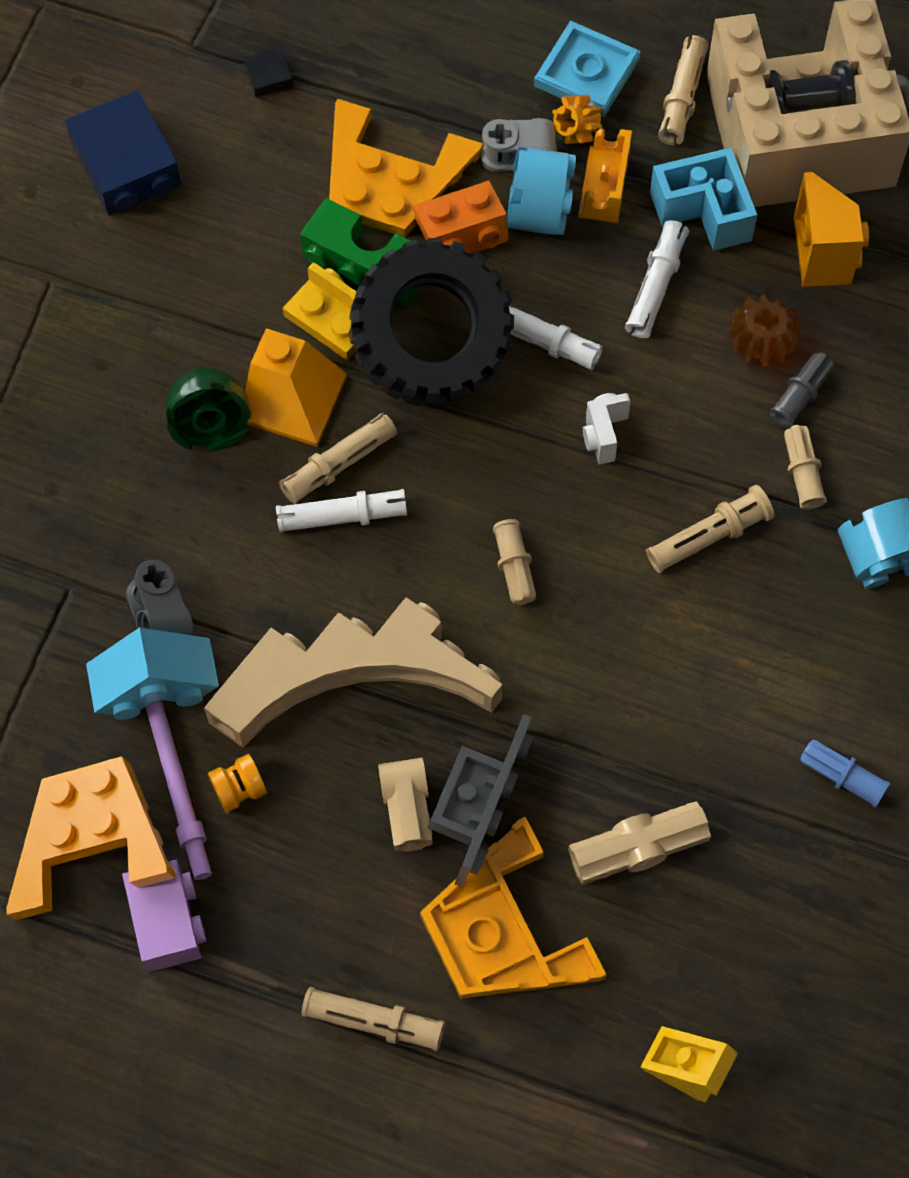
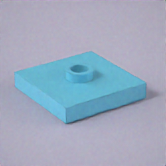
M570 21L535 76L534 87L561 99L563 96L588 94L590 95V103L596 107H601L600 114L602 117H605L640 60L641 51Z

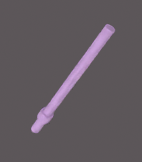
M162 700L152 702L145 708L179 824L176 828L180 847L186 849L194 879L202 880L212 875L203 844L207 838L202 822L197 821L163 702Z

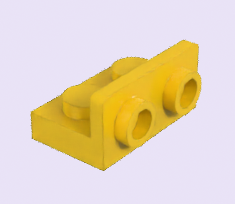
M313 262L308 267L309 280L283 307L284 317L348 360L356 352L354 344L350 343L349 336L351 328L349 316L356 291L346 285L340 275L330 268L323 269Z

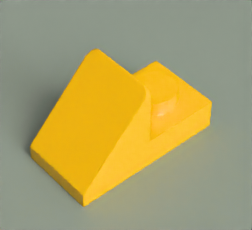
M662 1026L641 1068L698 1101L706 1102L710 1094H718L738 1053L726 1043Z

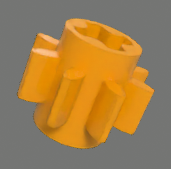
M588 94L563 96V106L552 111L556 132L565 136V144L592 142L593 136L591 133L597 129H602L600 124L601 107H596L590 103V95Z

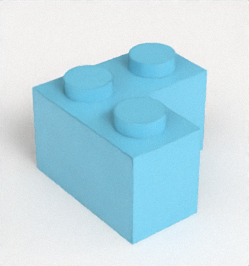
M732 147L653 166L650 195L662 226L669 220L682 222L701 217L713 251L752 241L757 213Z
M139 627L86 663L94 713L114 715V718L119 720L134 718L140 714L141 709L152 702L160 700L176 702L178 706L182 707L196 705L203 700V696L219 687L210 638Z

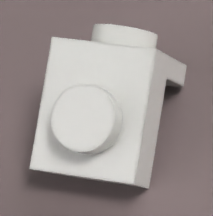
M606 393L596 397L593 401L587 402V426H583V437L587 450L595 451L599 465L615 461L617 440L612 423L628 419L631 402L628 393L620 395Z

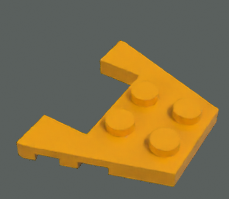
M337 99L335 103L329 199L361 215V224L388 233H397L405 238L418 224L414 217L413 205L438 198L449 186H454L461 179L462 172L471 162L476 163L480 158L483 143L449 133L436 164L431 166L360 144L371 120V109Z
M121 756L42 779L7 905L8 916L19 920L52 911V866L128 846L129 882L137 888L175 878V870L172 863L167 860L162 849L163 841L159 831L153 827L147 812L149 807L130 762Z
M526 817L519 819L497 843H493L488 848L478 876L469 872L463 888L454 884L455 879L420 912L421 919L460 999L599 982L606 978V973L587 937L543 957L503 878L504 875L543 858L544 852Z

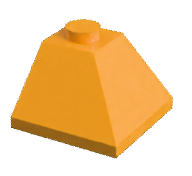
M266 328L250 363L244 392L251 410V419L249 418L246 425L318 447L346 382L347 373L305 340Z

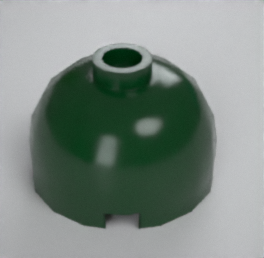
M205 367L185 372L175 380L166 396L165 420L167 430L172 439L185 449L193 450L192 445H208L206 452L218 451L233 445L247 431L246 423L249 418L251 419L249 401L240 382L224 370Z

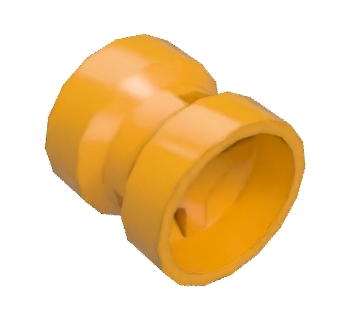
M250 754L236 759L235 764L227 769L218 767L208 772L213 788L226 813L239 808L241 801L247 798L256 800L267 794L265 785ZM236 773H237V775H238V777H239V779H240V781H241V783H242V786H243V788H244V790H245V791H243V792H242V790H241V788H240V786H239V784H238V781H237V779H236V777H235V775H234V774H236Z

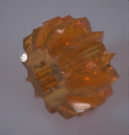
M765 293L760 297L759 303L748 297L743 303V308L736 307L732 314V324L729 326L728 335L730 339L734 340V353L746 352L745 359L747 363L755 357L760 358L764 367L769 364L770 357L781 363L785 359L787 352L792 353L795 350L798 341L796 337L799 336L801 329L800 322L794 320L796 316L794 307L782 308L784 303L782 297L774 303L768 302Z

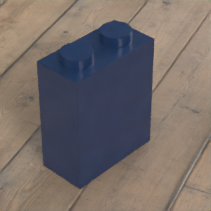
M139 90L64 120L70 142L108 215L118 211L129 210L139 202L156 195L167 194L173 188L182 185L177 161Z

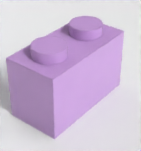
M177 860L170 861L175 870L174 879L140 888L129 882V872L122 873L141 961L147 972L201 959L199 944L207 942L201 916L192 917L188 900L196 899L191 873H182Z

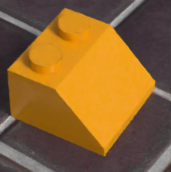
M804 172L793 217L802 287L851 285L856 268L862 267V247L868 246L867 221L861 222L858 204L815 173Z

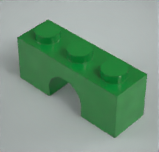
M328 198L324 199L300 233L302 255L311 264L314 262L322 268L326 267L334 270L345 282L353 286L361 284L365 274L372 265H376L380 261L382 255L391 249L396 251L402 248L403 244L410 242V240L396 233L388 245L380 250L366 251L359 248L357 244L362 238L361 215ZM422 286L408 290L399 298L396 304L407 309Z

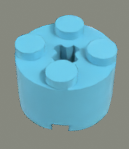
M518 147L513 168L515 173L509 195L507 228L564 235L566 217L570 213L573 189H569L570 179H573L576 155Z
M902 498L873 507L862 513L864 520L853 527L851 520H848L838 528V534L855 577L858 581H862L865 589L875 588L889 581L888 574L901 570L904 571L905 576H909V498Z

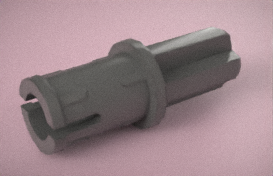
M823 352L813 354L799 374L788 380V389L770 410V417L777 424L785 428H791L806 405L817 399V390L834 368V362L828 358L827 354Z

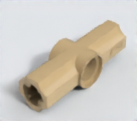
M697 801L652 817L648 813L629 817L616 824L609 832L569 845L568 850L577 878L584 885L627 869L629 872H640L663 862L667 855L710 841L711 834L705 813Z

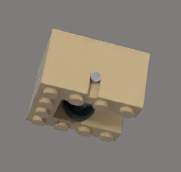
M875 0L834 2L823 51L771 59L766 58L755 13L715 19L706 79L724 149L732 147L754 207L797 201L804 172L815 173L842 194L896 187L909 145V117L906 107L909 108V80L904 76L896 74L895 70L887 71L891 54Z

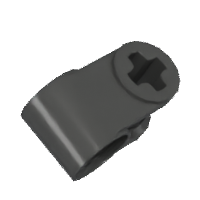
M159 560L142 562L136 570L135 580L129 584L126 591V600L132 611L137 629L140 627L192 635L193 624L190 611L182 599L171 568Z

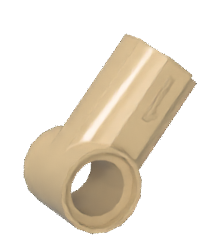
M423 757L378 764L383 802L388 805L394 851H417L433 845L432 830L428 828L430 816L427 810L426 798H429Z

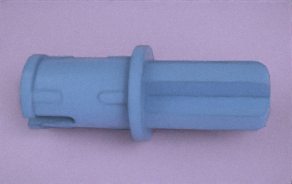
M812 740L807 745L800 759L806 766L835 782V788L839 789L842 786L868 801L875 808L890 782L884 781L855 764L856 758L852 757L849 760L816 740Z

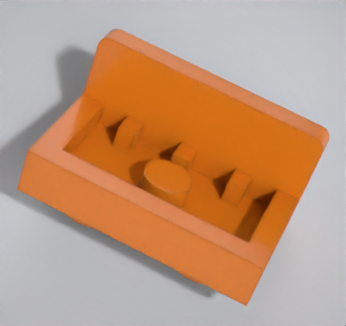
M490 181L413 205L414 217L426 241L428 238L441 239V244L449 246L455 241L466 245L464 251L473 254L484 249L496 247L509 240L507 214Z

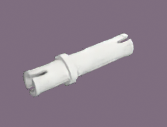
M666 221L656 249L649 253L647 273L629 319L625 324V330L628 333L635 326L632 335L635 337L648 338L650 336L671 276L674 272H678L680 266L679 255L689 234L687 226H684L681 233H679L682 227L681 222Z
M509 306L510 314L514 315V328L510 333L511 335L549 351L548 354L554 358L561 356L589 370L594 369L601 356L602 345L571 333V329L567 326L560 325L557 327Z
M400 489L398 491L366 495L365 491H358L357 496L286 506L278 505L276 506V514L278 515L279 532L284 533V531L360 521L361 525L370 524L369 520L407 516L404 489Z

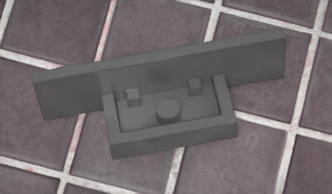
M523 714L504 763L465 746H462L428 826L431 830L470 845L454 883L457 886L463 888L469 872L477 876L488 852V849L480 847L485 834L494 837L504 812L496 808L500 796L509 799L519 773L511 771L515 758L524 762L533 740V736L526 734L532 719L530 716Z

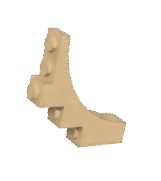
M406 597L375 636H372V630L363 621L355 617L349 620L338 612L306 652L304 644L295 636L287 632L281 635L273 628H270L208 702L204 710L209 724L244 748L270 721L295 704L327 690L360 682L401 681L429 685L462 696L492 713L502 700V683H500L499 676L489 667L483 664H479L477 667L465 659L463 651L449 640L441 642L442 625L437 612L425 603L420 602L417 605Z

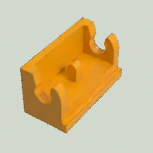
M599 129L595 133L594 146H590L578 213L579 218L618 223L630 154L632 130L621 129L615 142L604 139V129Z

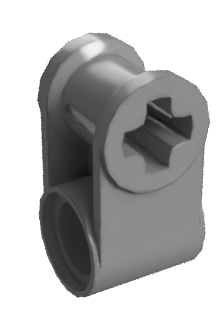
M497 119L490 121L483 128L482 140L484 146L480 159L483 166L492 172L513 171L518 147L558 152L556 129L554 123L548 119ZM500 130V131H501L500 139H497V140H496V138H497V131ZM498 152L502 153L500 162H498Z

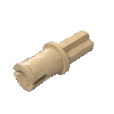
M793 425L784 432L790 460L787 470L789 475L794 477L800 500V508L804 510L815 509L827 502L819 474L822 464L815 457L809 429L806 426Z
M516 519L502 520L496 523L493 528L501 558L498 561V568L504 571L511 601L518 605H526L536 598L529 568L532 557L525 551L520 531V522Z

